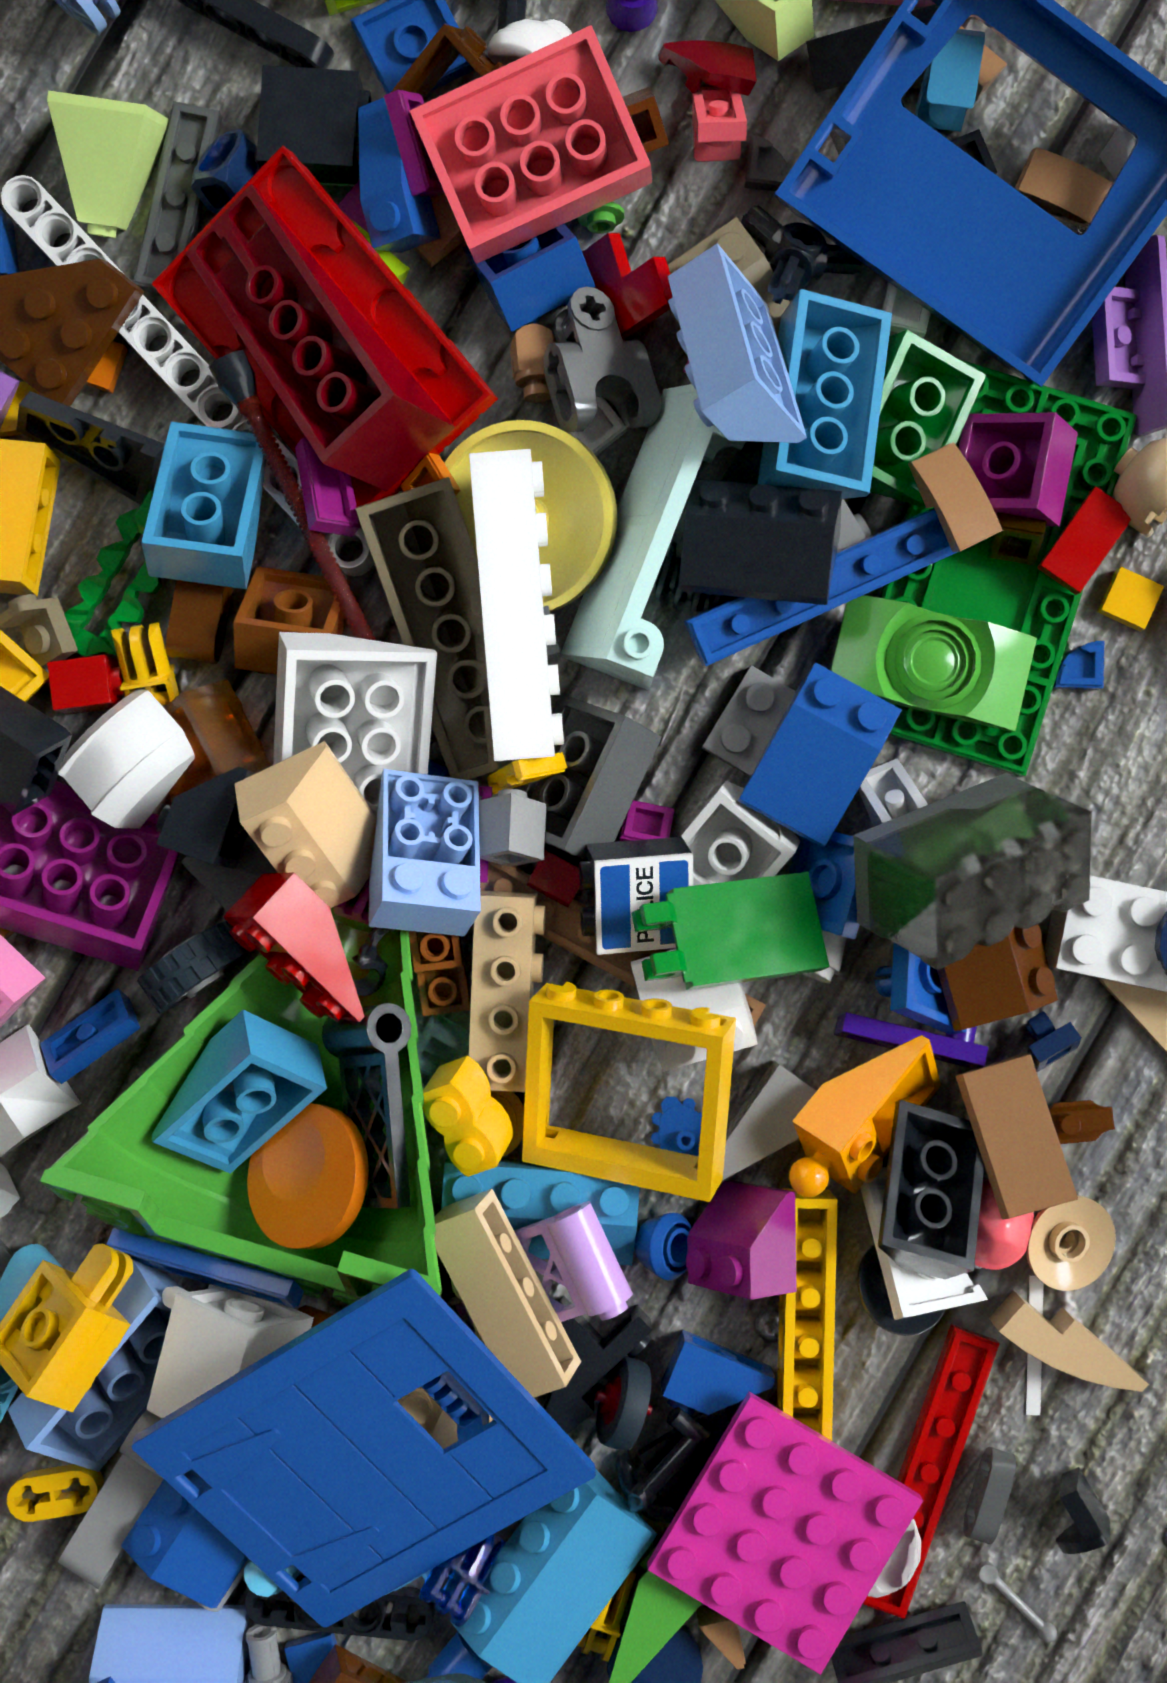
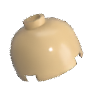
M1167 438L1151 441L1140 451L1131 447L1114 469V472L1120 475L1114 489V499L1122 504L1124 511L1132 519L1129 525L1145 537H1150L1154 533L1152 526L1149 525L1153 519L1161 525L1167 519Z

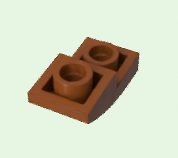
M409 931L414 972L417 973L422 1015L430 1016L470 1010L471 1002L460 936Z

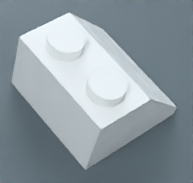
M649 956L631 961L640 1000L659 998L669 1001L675 1007L691 1010L698 1007L710 1008L709 1013L735 1017L734 1051L758 1045L751 1011L741 983L686 990L682 976L645 981L641 961L650 959ZM651 1038L663 1072L706 1060L707 1048Z

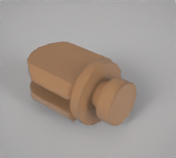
M539 324L525 325L517 330L510 346L513 379L516 386L523 388L524 400L531 403H539L551 399L544 374L543 359L547 346L550 343H556V340L549 328Z

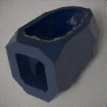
M242 129L227 131L219 136L201 157L193 171L191 188L208 210L218 214L256 174L258 167L256 161L257 146L254 140Z

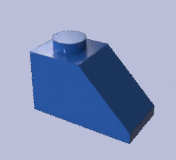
M682 1329L662 1378L661 1388L662 1395L668 1398L667 1403L671 1407H680L690 1415H693L695 1410L709 1415L744 1400L749 1391L757 1395L771 1389L776 1378L770 1365Z

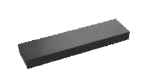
M173 101L133 280L144 291L160 294L151 283L197 236L204 204L191 188L193 171L207 148L219 137L223 118L219 110Z

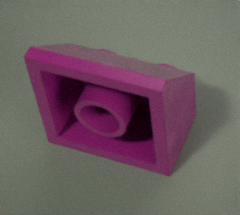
M1056 412L969 414L962 429L959 450L978 478L996 516L997 513L1045 520L1047 521L1046 526L1060 527L1078 432Z
M733 1180L724 1181L688 1233L686 1256L688 1284L750 1300L797 1292L795 1191Z

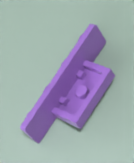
M1156 234L1150 237L1126 270V288L1114 287L1092 317L1096 386L1132 389L1133 413L1137 414L1134 424L1135 434L1144 436L1167 428V258L1165 237Z

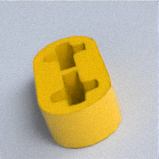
M75 1464L33 1470L22 1475L11 1486L7 1494V1506L10 1513L23 1522H34L81 1514L88 1511L104 1485V1479L100 1471L97 1472ZM76 1478H79L82 1486L89 1485L90 1488L83 1498H80L78 1491L62 1492V1490L69 1488ZM29 1486H31L32 1492L36 1494L49 1492V1495L43 1496L35 1506H33L31 1499H23L22 1494Z

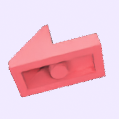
M716 86L699 87L696 93H692L693 151L695 160L729 161L740 159L741 141H746L747 119L741 94Z

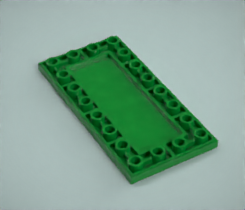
M961 360L986 375L969 414L1056 412L1078 432L1060 527L1046 526L1035 566L987 558L991 539L989 537L960 552L884 585L880 598L910 603L953 617L987 621L1036 637V645L1016 731L1008 732L894 705L902 711L889 735L1024 777L1031 761L1083 593L1082 590L1081 593L1074 595L1037 569V566L1094 487H1098L1111 497L1113 496L1119 474L1114 472V469L1126 453L1137 414L1044 385L1038 387L1025 379ZM960 434V436H959V438H958V441H957V443H956V446L958 447V449H959L961 434ZM909 503L904 521L932 508H924Z

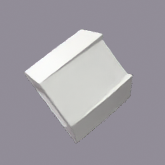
M137 689L102 715L71 746L65 754L58 775L68 782L89 807L93 816L114 828H141L195 759V754L183 729L149 690Z
M728 781L724 782L680 836L693 853V886L775 876L796 852L800 840L793 831L738 802L744 788Z

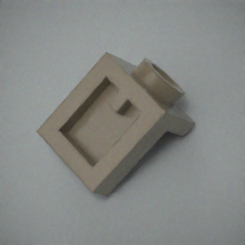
M35 594L23 595L9 601V609L0 614V628L20 626L26 649L29 651L31 658L43 669H48L47 662L65 660L78 651L58 597L37 599Z

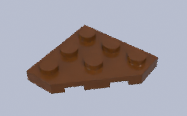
M102 259L1 275L0 361L42 396L71 406L145 291L111 263Z

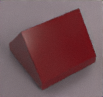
M547 847L544 850V860L538 861L526 885L568 908L580 887L579 864Z

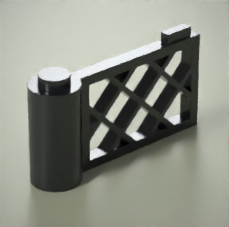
M382 1003L362 1007L365 1017L361 1022L343 1019L337 1022L328 1017L322 1027V1040L328 1052L339 1058L343 1113L354 1122L362 1138V1126L366 1132L363 1141L368 1156V1180L370 1183L362 1207L391 1209L411 1207L398 1051L407 1045L411 1036L409 1016L397 1004ZM380 1074L382 1075V1086L378 1081ZM358 1076H359V1078H360V1080H361L360 1088H359V1083H358ZM371 1100L375 1105L373 1112L369 1107ZM385 1124H386V1134H387V1137L385 1136V1134H384V1132H383V1128H384V1125H385ZM375 1150L379 1155L378 1162H376L373 1156ZM389 1175H390L391 1188H390V1186H389V1184H388V1182H387V1179H388V1176H389Z

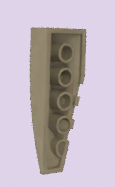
M443 478L357 507L356 512L403 645L433 649L437 652L432 726L450 777L469 780L498 770V761H494L478 560L450 478Z

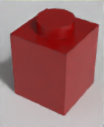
M107 655L47 662L54 711L70 715L108 710L122 700V695H125L124 690L120 689L124 680L121 668L118 666L117 660Z

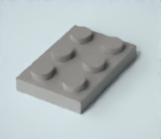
M751 665L703 744L702 749L750 777L795 691Z

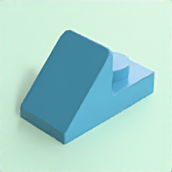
M958 29L927 66L915 116L930 127L961 132L967 109L973 108L975 103L985 32Z

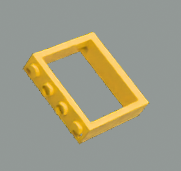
M566 982L563 986L546 983L529 1000L522 1162L710 1202L723 1180L736 1018L709 1013L710 1008L698 1007L693 1010L675 1007L669 1001L659 998H650L644 1001L626 998L621 992L606 989L594 992L577 989L570 982ZM554 1019L707 1048L699 1157L550 1126L549 1112Z

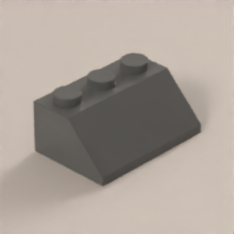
M563 695L555 713H562L564 744L554 745L555 753L563 752L567 769H565V772L522 785L520 790L527 793V798L546 804L545 843L586 861V844L615 841L662 737L625 715Z

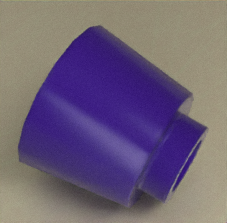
M657 0L606 1V14L611 23L618 29L627 32L640 31L648 27L655 19L658 10Z

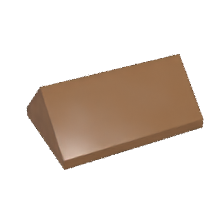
M1027 1052L957 1075L956 1079L1002 1220L1078 1200L1031 1054Z

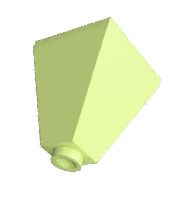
M48 90L47 102L77 221L87 224V234L116 238L117 229L127 230L163 149L169 119L144 104Z

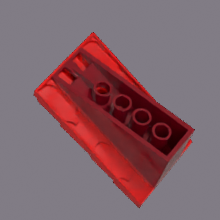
M283 145L151 283L216 360L235 351H244L256 377L258 396L251 400V402L295 454V446L302 438H306L323 464L350 475L357 507L398 494L402 490L400 485L428 452L439 455L445 450L446 446H449L474 423L481 413L483 414L498 400L455 344L446 337L413 294L404 287L308 168L298 160L292 151Z

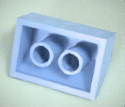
M105 1604L102 1610L89 1683H97L110 1676L115 1683H243L245 1675L248 1673L246 1632L249 1629V1616L246 1612L245 1605H224L220 1611L213 1612L204 1609L200 1605Z

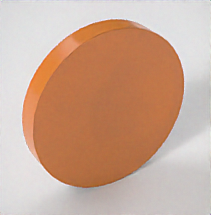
M310 1103L251 1155L247 1178L250 1207L257 1224L273 1242L292 1249L322 1248L339 1239L353 1224L365 1199L369 1174L366 1147L362 1135L354 1122L346 1114L334 1107Z

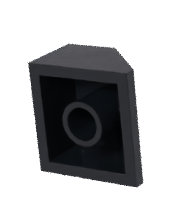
M238 766L175 796L171 806L166 805L158 818L156 832L160 836L157 845L212 865L236 869L248 833L240 823L234 784L256 773Z

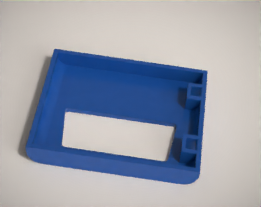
M904 0L774 196L795 215L816 228L824 236L1012 372L1033 385L1042 387L1167 215V85L1054 0H931L939 8L927 25L911 14L919 0ZM969 17H975L1135 136L1136 144L1082 235L1074 233L903 107L901 103L903 95ZM832 130L848 142L835 162H832L818 152Z

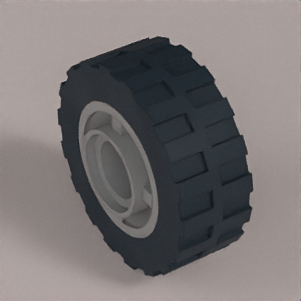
M227 920L185 940L165 954L136 980L159 1014L186 999H191L222 979L226 972L250 954L247 949L231 936L229 931L233 927Z

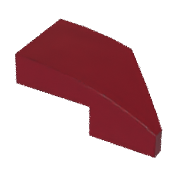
M687 40L664 43L658 54V59L664 66L668 64L676 66L687 76L688 79L685 86L693 94L698 91L702 81H704L706 84L749 96L757 82L752 48L717 41Z

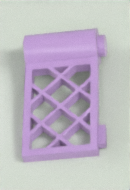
M590 1201L577 1204L553 1217L514 1230L533 1269L544 1275L542 1286L561 1322L584 1314H588V1316L599 1315L602 1321L608 1320L621 1314L628 1308L626 1300L633 1293ZM542 1234L550 1251L548 1262L528 1252L532 1237ZM553 1281L567 1288L574 1304L565 1306L549 1297ZM462 1301L455 1305L461 1320L476 1335L474 1323Z

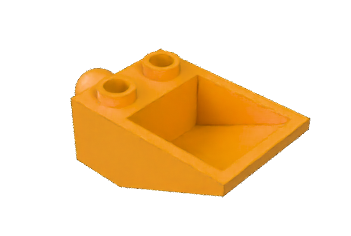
M920 1035L820 1086L792 1121L806 1154V1157L797 1160L792 1165L789 1172V1181L795 1192L804 1197H815L826 1189L830 1177L856 1194L864 1182L868 1184L876 1178L882 1168L883 1158L890 1150L896 1101L903 1100L924 1107L941 1086L931 1043L928 1038Z

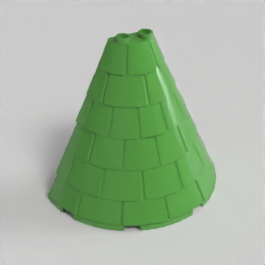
M352 900L349 906L354 908L356 901ZM334 907L330 908L352 978L353 980H361L369 973L370 969H361L352 960V957L358 954L359 948L365 943L374 927H369L367 924L336 915ZM396 930L392 934L390 932L384 934L378 942L376 949L377 955L388 964L385 981L375 993L367 996L358 995L362 1007L382 1003L397 1004L405 1010L410 1019L411 1036L407 1045L398 1051L411 1207L399 1209L361 1207L353 1224L335 1242L317 1249L287 1248L268 1238L253 1216L247 1189L248 1168L251 1156L233 1172L228 1173L152 1142V1133L210 1039L242 1010H246L318 1045L327 1089L311 1103L331 1106L343 1112L339 1058L328 1052L322 1040V1027L328 1017L323 1016L320 1019L309 1012L299 1001L303 994L293 984L284 985L266 970L265 965L268 960L261 953L229 982L230 986L183 1029L184 1035L87 1127L88 1132L49 1169L44 1170L40 1182L66 1201L73 1202L77 1195L83 1196L80 1203L87 1207L86 1213L124 1232L185 1249L187 1246L195 1248V1252L293 1279L303 1289V1295L319 1299L325 1288L334 1290L332 1297L347 1305H351L409 1269L416 1270L434 1291L441 1296L442 1288L434 1240L436 1226L428 1173L430 1161L422 1109L424 1095L417 1052L418 1031L411 987L413 975L409 931ZM380 1074L378 1081L382 1086V1075ZM358 1076V1083H359V1088H360L361 1080H360V1078H359V1076ZM371 1100L369 1107L373 1112L375 1105ZM385 1124V1125H384V1128H383V1132H384L385 1136L387 1137V1134H386V1124ZM362 1126L363 1138H364V1135H365L366 1132H365V1130H364V1128H363V1126ZM375 1150L373 1156L376 1162H378L379 1155ZM389 1175V1176H388V1179H387V1182H388V1184H389V1186H390V1188H391L390 1175Z

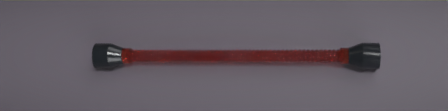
M235 351L215 360L209 365V369L220 391L237 407L241 417L248 420L247 424L251 425L250 430L254 431L253 436L257 437L255 440L259 443L258 446L262 449V454H266L264 458L268 460L267 464L271 466L270 470L274 472L273 476L277 477L276 482L280 483L278 486L282 489V494H286L284 498L289 500L287 504L291 506L290 510L294 512L293 516L297 517L296 522L300 523L298 526L302 529V534H306L304 538L308 540L307 544L311 546L310 550L314 551L313 556L317 557L315 560L317 563H320L318 566L322 568V574H326L324 578L328 580L327 584L331 585L330 590L334 591L332 594L334 597H337L335 600L339 602V608H343L341 612L345 613L344 618L348 619L347 624L351 625L349 628L353 630V636L375 640V636H372V630H369L370 626L366 625L367 620L363 619L365 617L364 614L360 613L362 610L358 608V602H355L356 598L352 597L353 592L349 591L351 589L350 586L346 585L348 582L344 580L345 575L341 574L342 569L338 568L339 563H335L336 558L332 557L334 553L330 551L331 547L327 546L328 541L324 540L325 535L321 534L322 532L313 531L308 528L302 489H298L300 485L295 483L297 479L293 477L294 473L290 471L291 467L287 466L288 461L284 460L286 457L284 454H281L283 451L279 448V443H276L277 439L273 437L274 433L270 431L271 427L267 425L268 421L265 419V415L261 414L263 412V405L257 395L255 373L244 351ZM432 729L430 745L437 741Z

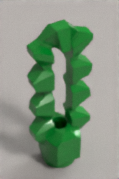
M148 490L139 507L118 517L115 523L124 540L100 548L96 559L103 571L98 575L87 576L77 587L84 602L68 609L64 613L77 646V652L84 657L97 656L103 653L117 656L111 630L122 628V623L140 624L144 616V609L138 600L139 593L156 594L163 586L160 577L148 575L146 562L144 561L132 584L125 590L123 599L116 611L109 617L104 631L97 636L84 629L92 619L95 608L102 602L111 587V581L119 573L130 555L133 544L138 541L141 534H144L154 490Z

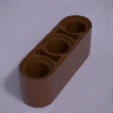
M176 580L166 636V653L168 657L217 664L219 662L225 640L233 587Z

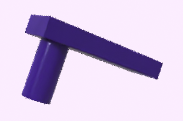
M846 1012L838 1016L834 1032L836 1036L889 1049H894L923 1035L930 1040L935 1060L971 1069L985 1066L988 1052L987 1046L974 1043L977 1026L966 1029V1033L951 1035L946 1033L945 1036Z

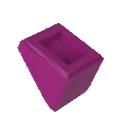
M633 800L623 821L619 842L669 838L674 808Z

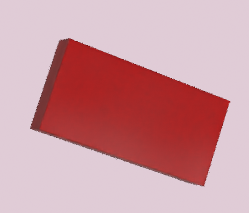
M1094 487L1037 566V569L1074 595L1081 593L1132 519L1124 511L1121 503L1098 487Z

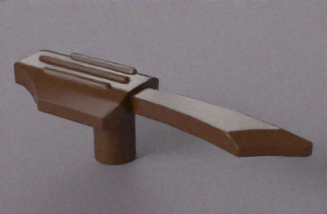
M1091 1100L1053 1103L1049 1107L1060 1144L1096 1141L1103 1133L1115 1129L1111 1106H1101Z

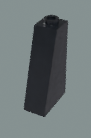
M0 686V803L14 816L51 795L72 734L65 727Z

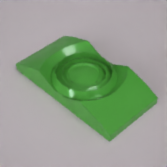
M862 595L845 604L830 670L891 704L1008 732H1015L1037 638L987 621L953 617L906 602Z

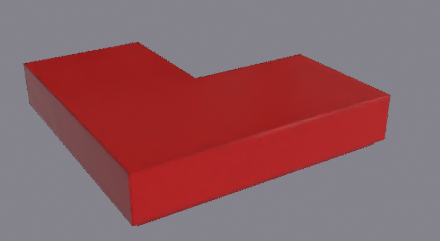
M607 233L582 251L595 284L594 288L602 291L614 306L615 317L622 340L670 310L668 300L673 296L668 280L670 271L665 257L653 256L631 271L620 233Z

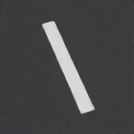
M1029 1276V1304L1043 1315L1044 1283L1036 1276ZM1027 1354L1026 1415H1040L1042 1361L1030 1354Z

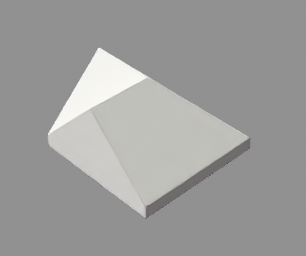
M30 1025L24 1026L0 1042V1157H3L81 1104L67 1081L60 1084L49 1075L40 1045L41 1042Z

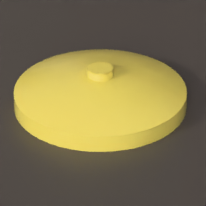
M513 420L496 423L477 431L465 439L452 451L444 463L461 490L456 495L477 557L469 453L531 449L532 462L542 461L544 497H535L536 513H546L548 546L539 547L540 564L550 563L552 596H543V607L549 606L550 612L567 606L582 596L598 579L610 558L617 532V505L613 487L599 459L584 443L573 435L557 427L531 420Z

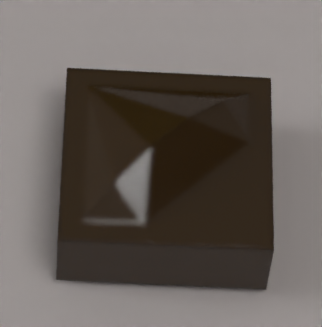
M997 513V518L1003 531L991 536L987 558L1035 566L1047 521Z

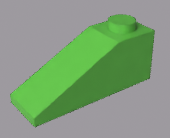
M657 1545L640 1562V1565L646 1571L641 1575L609 1683H631L702 1604L648 1570L647 1562Z

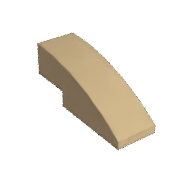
M1013 1290L989 1317V1320L996 1329L1028 1354L1055 1369L1082 1380L1112 1388L1143 1392L1149 1385L1129 1364L1063 1307L1049 1321Z

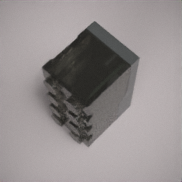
M1002 774L855 834L853 838L857 923L878 936L891 940L920 957L924 963L939 970L965 958L975 944L989 947L1004 940L1010 934L1013 927L1028 929L1041 923L1051 910L1065 912L1085 903L1090 898L1092 811L1008 774Z

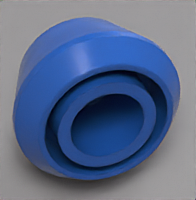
M667 1213L647 1220L636 1233L634 1248L639 1262L663 1280H674L687 1271V1238L692 1228L688 1220L679 1213Z

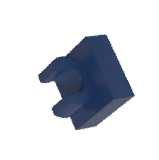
M1044 1011L1027 1020L1028 1025L1025 1028L1035 1042L1028 1047L1027 1053L1031 1054L1036 1072L1041 1071L1078 1048L1082 1037L1071 1022L1056 1030Z

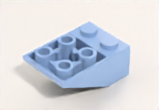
M383 769L369 880V927L465 936L481 912L478 781Z

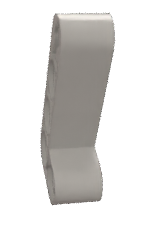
M148 1410L141 1415L127 1435L119 1451L123 1454L58 1560V1564L97 1589L101 1588L125 1551L121 1547L122 1542L163 1481V1478L134 1452L131 1447L136 1434L163 1419Z

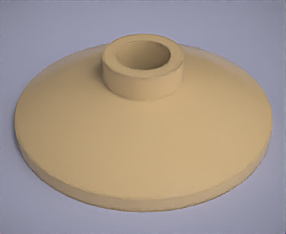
M1077 1195L1078 1200L1042 1209L1033 1221L1026 1251L1027 1261L1034 1275L1051 1288L1062 1291L1083 1288L1094 1282L1105 1271L1111 1261L1116 1241L1113 1221L1104 1207L1088 1197ZM1066 1233L1065 1239L1060 1243L1062 1236Z

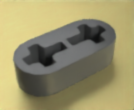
M992 1447L985 1449L964 1515L963 1532L965 1537L989 1545L995 1541L1015 1478L1016 1458L1014 1454Z

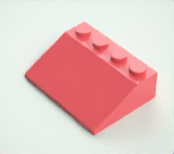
M592 25L409 110L476 264L652 183L650 161Z

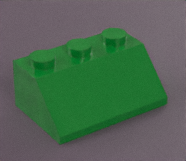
M909 330L889 336L870 492L925 508L926 506L908 463L949 443L954 442L956 445L986 375Z

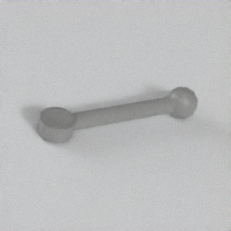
M985 1561L978 1566L977 1572L982 1582L993 1584L1038 1629V1636L1042 1641L1052 1642L1056 1639L1057 1630L1055 1626L1049 1622H1043L998 1577V1570L993 1563Z

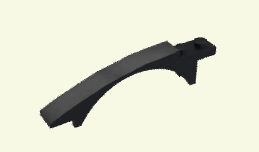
M565 1296L558 1300L559 1303L565 1306L571 1305ZM638 1305L604 1337L582 1315L561 1322L581 1363L566 1387L548 1393L543 1408L567 1434L594 1413V1398L588 1391L591 1388L594 1392L601 1390L615 1375L613 1367L626 1355L629 1358H634L650 1342L651 1337L648 1334L652 1331L651 1319Z

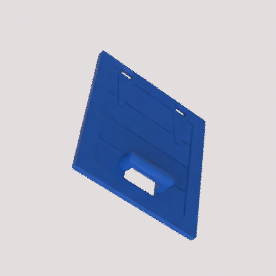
M414 1269L405 1271L134 1436L131 1446L134 1452L324 1628L338 1622L596 1476L594 1462ZM422 1387L457 1424L458 1441L443 1449L397 1400ZM489 1415L494 1419V1420L491 1421L490 1423H489ZM193 1469L206 1484L198 1489L183 1474ZM294 1565L306 1577L302 1581L297 1582L284 1569Z

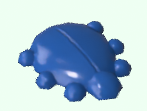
M666 1096L661 1103L663 1114L657 1112L651 1117L652 1122L659 1126L658 1132L652 1133L651 1140L653 1144L660 1145L661 1149L699 1157L702 1111L698 1113L694 1110L696 1103L693 1098H686L683 1104H681L677 1097Z

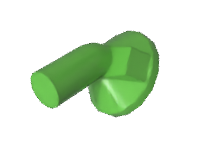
M612 201L578 217V222L582 226L587 227L590 232L597 234L609 233L625 219L624 209Z

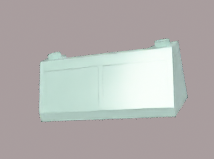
M692 384L663 390L660 398L662 406L659 416L654 425L648 428L617 508V532L610 558L598 579L584 593L561 651L563 658L649 690L658 668L664 648V641L659 629L651 622L641 619L701 462L704 460L712 464L716 454L724 448L733 446L741 450L745 444V441H729L715 425L707 427L702 422L694 407L693 401L698 398V395Z

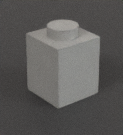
M503 789L498 791V796L480 800V859L508 867L544 860L546 804L527 798V793L518 789Z

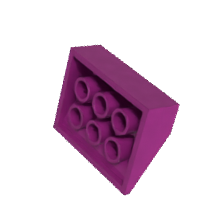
M57 781L54 784L51 795L14 816L0 803V928L139 971L180 856L179 852L157 845L160 834L156 832V825L160 815L152 813L141 828H114L93 816L89 807L71 786Z

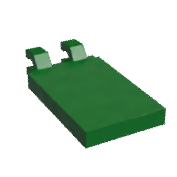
M808 872L673 888L666 893V901L642 904L639 907L640 910H635L631 913L635 932L662 930L671 927L673 930L676 945L675 951L655 953L649 956L650 959L641 961L645 981L682 976L686 990L818 972L830 967Z

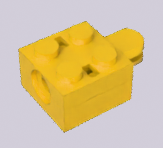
M103 1243L95 1244L76 1273L42 1260L0 1322V1365L26 1397L70 1412L75 1410L131 1326L112 1305L133 1273V1261L130 1255L115 1250Z

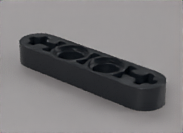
M177 0L186 7L296 67L327 69L334 58L335 53L333 49L321 37L254 0Z
M298 1576L295 1580L300 1582L306 1576ZM402 1587L373 1601L378 1608V1614L371 1620H360L352 1613L325 1628L320 1626L296 1602L293 1606L294 1612H288L291 1601H288L290 1597L283 1590L273 1595V1599L279 1600L276 1601L273 1609L265 1608V1600L260 1598L262 1596L256 1595L251 1590H249L245 1600L246 1612L250 1619L263 1626L403 1641H415L425 1637L431 1630L435 1614V1605L431 1596L424 1590L414 1587ZM387 1601L394 1602L390 1622H384ZM408 1605L418 1606L417 1611L421 1616L418 1617L416 1624L408 1623V1617L404 1614L408 1609Z

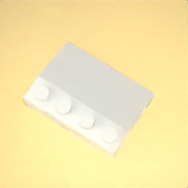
M279 632L273 765L325 741L377 817L383 769L428 775L437 652L433 649L330 633Z

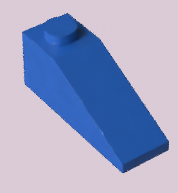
M384 97L359 107L360 202L372 247L376 250L402 253L441 239L431 198L429 196L421 197L420 195L412 196Z

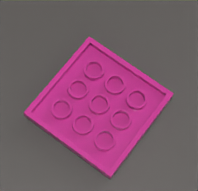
M749 1391L648 1560V1570L821 1675L921 1506L923 1499L919 1493Z

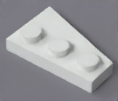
M887 1167L881 1168L879 1174L872 1182L868 1184L864 1182L860 1189L894 1320L988 1300L980 1285H973L967 1273L944 1280L901 1268L878 1247Z

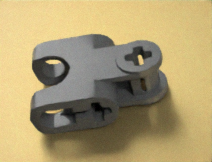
M587 286L577 289L569 299L568 309L563 310L555 318L552 327L557 343H550L547 346L543 359L546 382L561 430L565 432H583L598 411L596 397H602L610 401L617 408L626 427L630 429L651 427L657 420L662 405L644 344L640 340H622L615 317L614 306L602 291Z

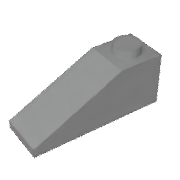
M775 1060L727 1127L723 1180L799 1139L792 1121L817 1090Z

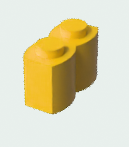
M468 1055L439 1066L423 1089L424 1104L422 1109L427 1120L444 1136V1144L450 1160L465 1176L469 1177L497 1167L513 1138L514 1132L512 1122L506 1110L497 1100L491 1097L490 1084L486 1074L479 1064Z

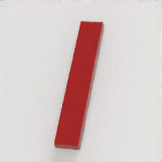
M954 1324L950 1325L897 1481L919 1493L923 1499L921 1506L913 1517L921 1538V1559L913 1577L905 1586L886 1596L878 1598L867 1596L863 1602L864 1605L903 1619L906 1617L1000 1345L996 1339Z

